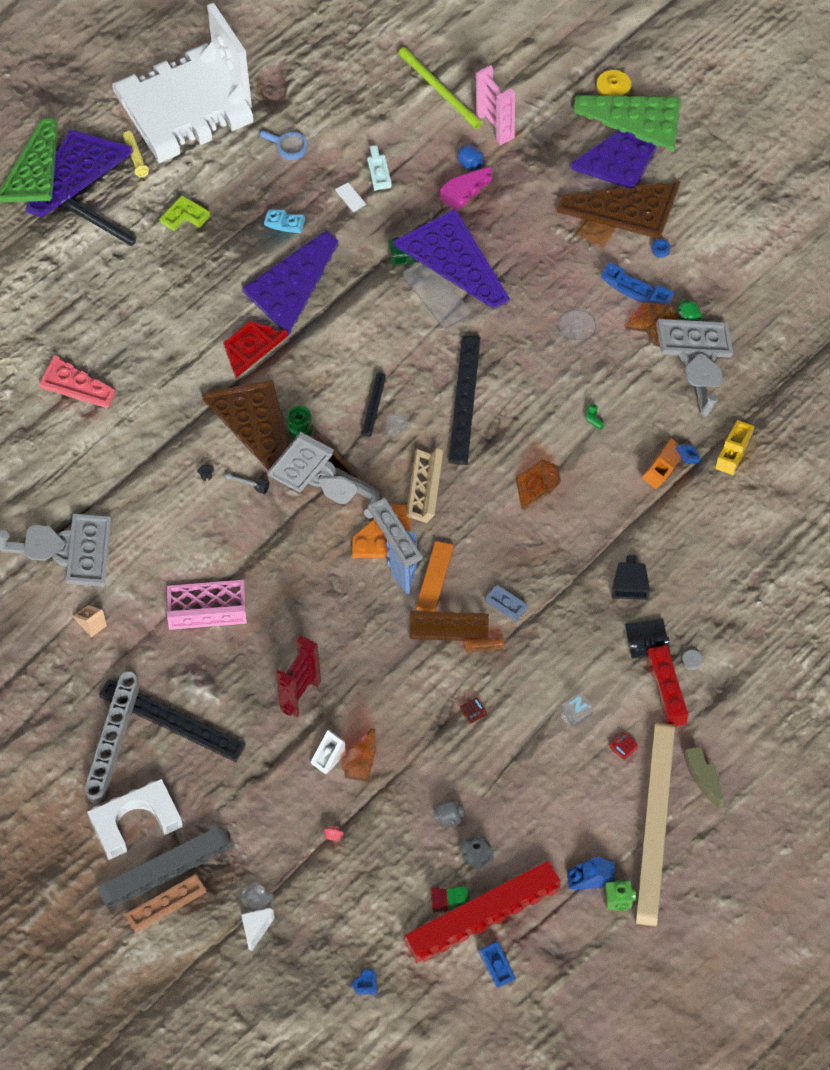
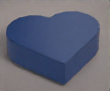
M371 969L362 971L360 977L353 981V991L359 995L377 994L376 973Z

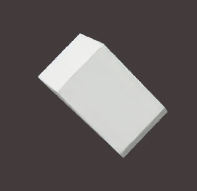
M327 730L310 763L327 774L346 754L345 741L331 730Z
M271 908L241 915L248 948L253 951L274 920V911Z

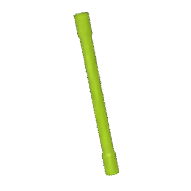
M402 47L399 50L398 55L443 96L474 129L481 127L482 121L434 77L406 47Z

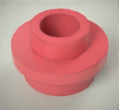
M329 826L328 829L323 831L325 833L324 838L333 841H340L344 832L340 831L341 828L336 826Z

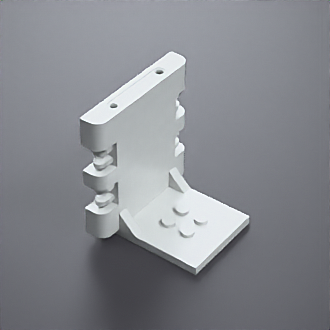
M214 3L207 5L212 40L210 45L205 43L185 52V58L180 59V66H177L175 62L169 65L167 61L154 65V72L148 73L150 79L146 80L141 75L138 80L136 75L133 74L112 83L115 95L158 163L179 155L180 148L178 142L180 145L185 144L183 138L185 136L190 141L196 137L200 145L211 141V130H216L215 123L217 122L222 127L226 126L227 122L232 131L253 123V115L250 109L252 105L246 50Z

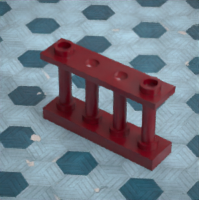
M301 635L296 641L298 655L287 672L276 671L280 710L284 714L292 715L296 718L299 716L298 701L309 685L318 687L321 683L318 644Z

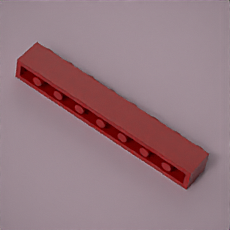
M546 861L404 935L405 945L416 963L426 962L434 954L449 950L451 945L466 941L470 935L482 933L493 923L499 924L505 917L520 913L528 905L537 904L541 898L556 894L560 889L561 880L550 862Z

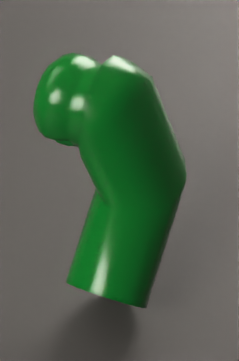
M589 404L585 411L586 421L598 430H602L605 422L597 418L598 407L595 404Z

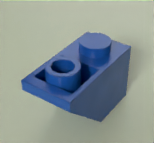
M598 856L568 869L569 889L572 890L602 888L606 886V883L616 881L614 863Z

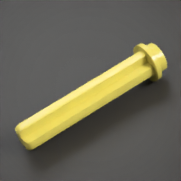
M128 130L123 133L126 145L133 147L131 158L136 168L135 174L139 177H145L149 171L148 166L143 162L132 131Z

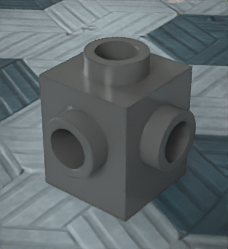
M477 834L473 838H468L463 843L462 859L466 864H471L479 872L494 859V851L491 849L490 843L485 838L481 839Z

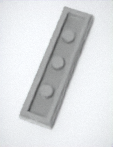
M386 498L368 505V510L403 566L406 568L422 560V555Z

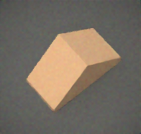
M87 605L73 616L91 637L107 626L102 609Z

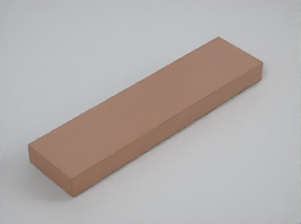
M194 874L127 912L125 917L136 933L207 892L206 888L197 874Z

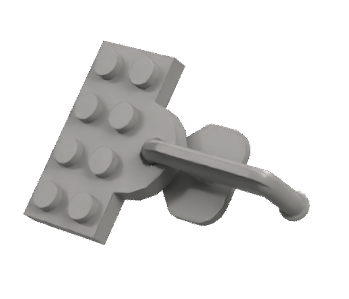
M658 319L656 326L661 354L680 356L681 361L686 366L685 371L688 382L696 386L701 416L707 417L718 401V397L712 394L707 395L706 387H718L723 382L721 368L714 361L716 357L731 358L733 355L728 323Z
M302 432L297 435L267 474L269 477L298 492H301L307 484L321 487L327 498L339 504L348 503L356 493L371 499L369 505L380 500L381 497L379 490L335 468L328 461L334 449ZM368 508L365 509L364 515L367 518H373Z
M73 514L71 530L62 531L58 534L49 526L33 525L27 530L25 543L7 542L9 532L0 530V551L25 554L31 560L45 561L52 557L56 563L67 567L66 584L105 587L111 517Z

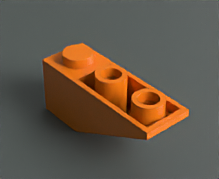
M672 438L668 440L641 477L655 490L667 479L681 458L676 450L680 444Z

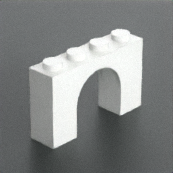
M162 779L151 781L145 787L133 789L127 795L115 797L109 803L95 806L87 812L91 825L108 860L127 852L125 842L118 830V823L121 817L130 810L145 809L151 812L157 819L164 835L183 827L181 817Z

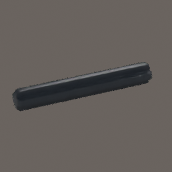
M378 372L375 376L362 428V435L364 437L372 436L386 380L385 373Z

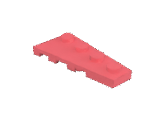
M54 355L40 382V388L108 409L116 395L114 389L97 379H92L87 373L80 372L70 363L61 361L56 355Z

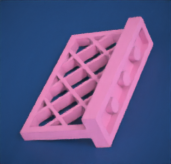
M244 580L167 586L169 630L246 624ZM232 587L241 588L236 594L230 591ZM213 589H220L221 591L216 596L210 592ZM194 590L202 592L197 597L191 594ZM171 592H181L183 594L176 599L171 595ZM225 593L231 597L227 602L220 599ZM206 595L212 598L207 604L201 601ZM186 597L193 600L188 605L181 602ZM235 600L238 601L239 603H241V606H230V605H231ZM215 602H218L220 605H222L221 607L216 608L211 607ZM195 604L202 606L201 609H191ZM177 605L183 608L179 611H172Z

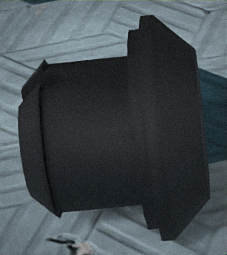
M202 465L198 468L197 472L201 475L203 481H206V478L209 481L213 477L214 468L210 465Z

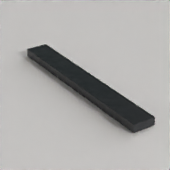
M108 679L100 691L99 697L112 703L118 683ZM137 694L132 713L231 761L237 762L244 751L245 743L143 694ZM123 699V700L120 701V703H121V704H124V703H126L128 700H127V699Z

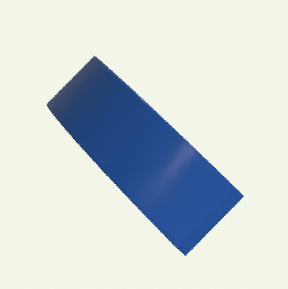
M610 262L607 264L601 278L614 289L642 303L667 308L675 292L660 285L657 288L624 274L625 269Z

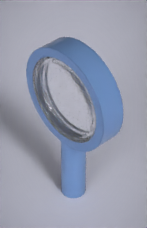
M262 130L260 137L277 143L278 153L284 159L297 160L307 152V140L300 133L288 132L279 137Z

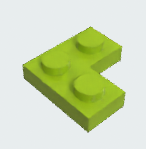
M181 196L160 218V223L172 231H175L185 220L200 228L210 217V212Z

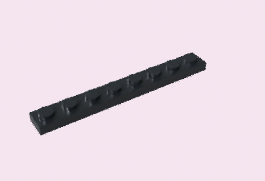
M462 335L449 464L468 465L480 336Z

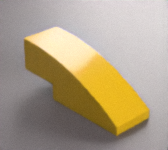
M739 420L736 421L718 457L717 470L734 475L755 426Z

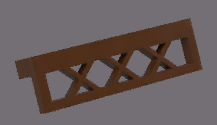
M410 611V639L488 642L489 614Z

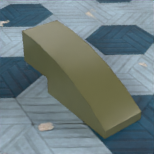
M702 747L686 749L684 759L693 780L702 793L715 806L722 808L724 797L714 763L706 764Z

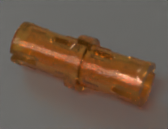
M482 637V639L465 640V652L483 651L485 653L487 650H505L504 637L488 639Z

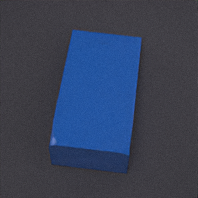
M498 941L478 951L497 988L516 979Z

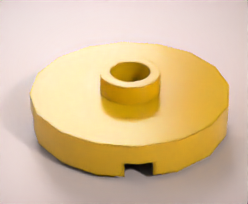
M605 71L597 79V91L600 96H628L630 93L631 80L622 71Z

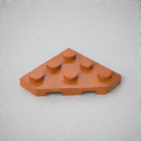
M391 504V508L405 530L410 532L411 518L406 516L408 504ZM374 519L353 537L352 557L389 558L387 557V538Z

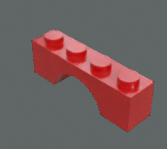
M668 646L648 649L647 662L651 675L655 678L659 688L665 721L667 724H675V727L686 725L688 711Z

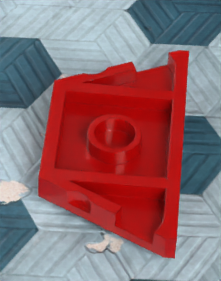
M249 321L223 342L234 376L237 378L287 338L288 332L286 330L280 332L273 330L271 326Z

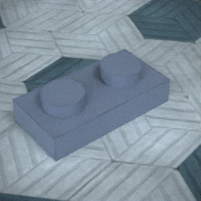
M498 585L485 598L486 603L515 622L528 609L526 603Z

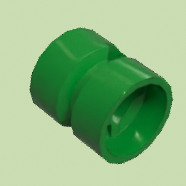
M296 406L290 409L287 414L290 436L295 439L300 432L311 436L313 431L311 412L303 406Z

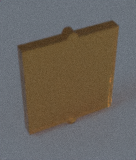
M585 220L581 222L582 225L576 231V235L603 247L612 238V234L617 228Z

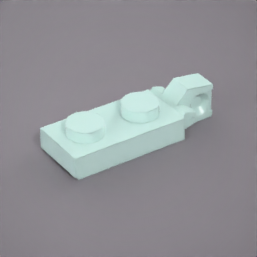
M377 145L370 146L371 156L367 157L374 190L392 188L385 155L379 154Z

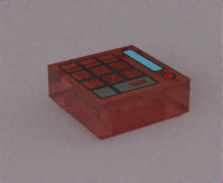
M477 697L460 706L461 712L470 724L487 716V711Z

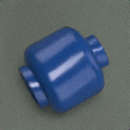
M465 145L459 150L458 162L467 171L478 170L482 167L484 155L474 145Z

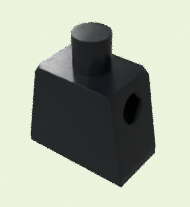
M636 555L626 556V563H618L612 587V599L649 600L650 587L646 565L644 563H637L638 557Z

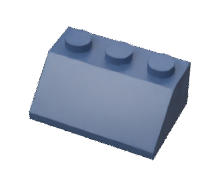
M407 531L417 547V533ZM387 540L388 567H391V575L405 594L410 595L418 562L405 568Z

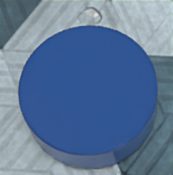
M663 239L656 240L652 244L653 255L659 258L666 257L670 253V244Z

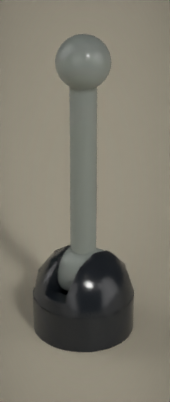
M226 473L225 475L226 480L232 479L253 485L255 491L265 495L268 492L270 482L267 479L260 478L253 482L232 476L231 473Z

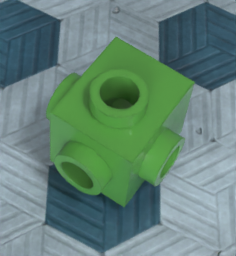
M616 880L606 883L607 910L626 911L632 908L633 901H636L635 888H631V881Z

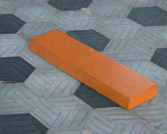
M435 541L416 605L417 610L436 612L454 545Z

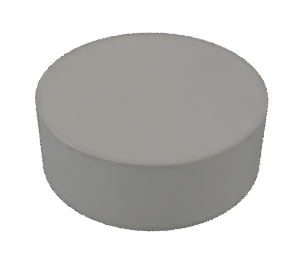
M688 650L683 654L682 664L688 670H696L702 664V656L696 650Z

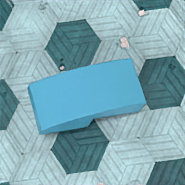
M268 210L264 225L280 231L301 233L305 217L300 214H287L285 210Z

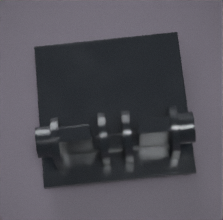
M664 619L625 624L631 659L647 657L648 649L667 645L669 649L670 640L666 634Z

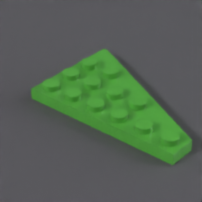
M576 95L574 113L586 116L591 120L593 118L602 121L603 125L618 129L623 133H632L638 139L651 142L658 147L662 145L669 148L670 152H674L681 97Z
M55 118L41 119L0 189V202L51 201L58 122Z

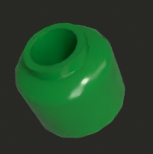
M688 299L681 301L675 311L678 320L700 321L702 318V312L697 302L689 301Z

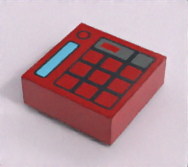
M623 732L610 744V748L625 760L638 748V744Z

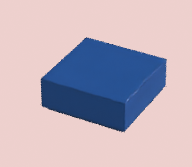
M680 444L676 448L684 463L698 464L701 460L693 445Z

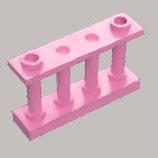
M490 65L476 73V116L479 119L487 117L496 128V142L502 145L515 138V92L512 89L503 92L493 81V67Z

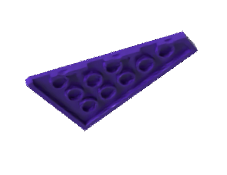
M69 130L55 156L51 201H29L25 208L26 213L44 217L133 153V147Z
M327 230L243 287V293L281 330H286L289 336L294 324L299 319V315L307 305L308 298L314 292L316 284L321 279L328 261L331 260L332 254L336 251L338 240Z

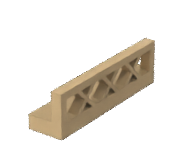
M436 448L432 454L418 449L415 451L406 512L407 517L427 523L435 515L443 450ZM420 457L428 459L427 466L424 467L419 461ZM420 472L426 478L423 483L417 477V474ZM418 488L423 493V498L421 499L415 494V490ZM414 505H418L421 514L412 512Z

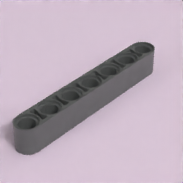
M222 826L216 827L102 884L98 888V893L107 909L117 907L228 851L233 844Z

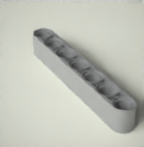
M124 672L119 678L85 785L87 797L94 804L101 803L106 797L137 698L139 684L136 675L132 672ZM127 682H133L130 686L125 685ZM123 699H127V700H128V701H127L126 703H124V704H121V703H120V701L123 700ZM122 717L120 721H114L115 718ZM111 735H117L115 739H108ZM105 753H111L109 757L103 758ZM105 771L104 775L97 776L98 772ZM95 789L100 790L97 794H91Z

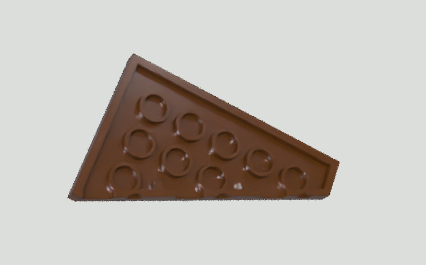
M675 181V183L663 184L661 182L636 185V188L630 189L620 187L596 190V193L584 194V192L563 194L557 208V213L661 239L681 181Z
M273 380L202 393V399L207 406L269 471L288 447Z

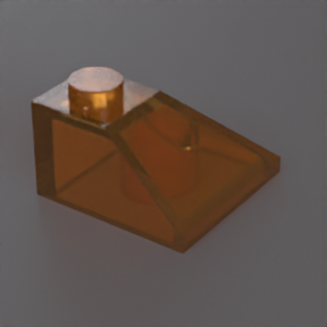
M542 459L516 476L521 509L528 508L551 493L559 485L561 478L558 465Z
M371 728L348 751L347 759H343L341 769L344 770L345 778L369 782L377 748L375 729Z

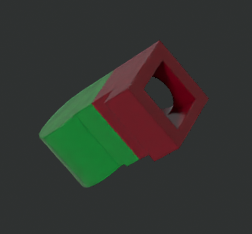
M431 887L433 913L452 911L470 901L469 889L466 887L454 889Z

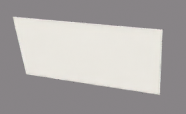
M349 183L335 189L353 212L366 205Z

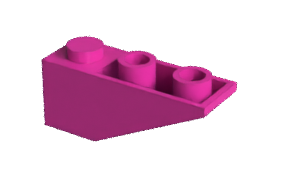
M487 167L452 178L440 189V200L452 209H456V211L464 207L469 199L476 196L481 188L491 182L492 168Z

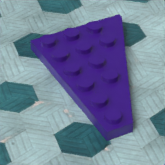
M619 130L573 161L571 170L628 189L636 188L657 146L651 142L636 138L632 133H623Z
M456 209L394 241L393 244L396 248L490 308L496 309L510 301L509 296Z

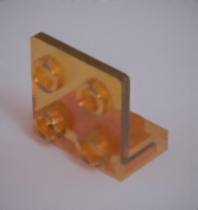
M644 302L635 314L630 317L629 321L625 324V328L647 332L653 345L660 346L656 326L657 320H678V317L671 305Z

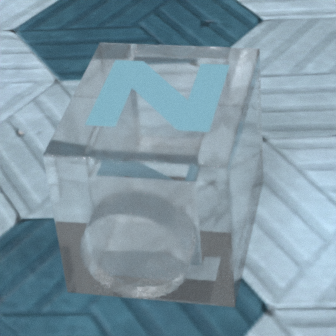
M579 692L562 704L561 716L566 723H570L574 728L592 715L593 705Z

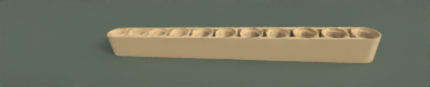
M655 722L636 924L657 926L675 724Z

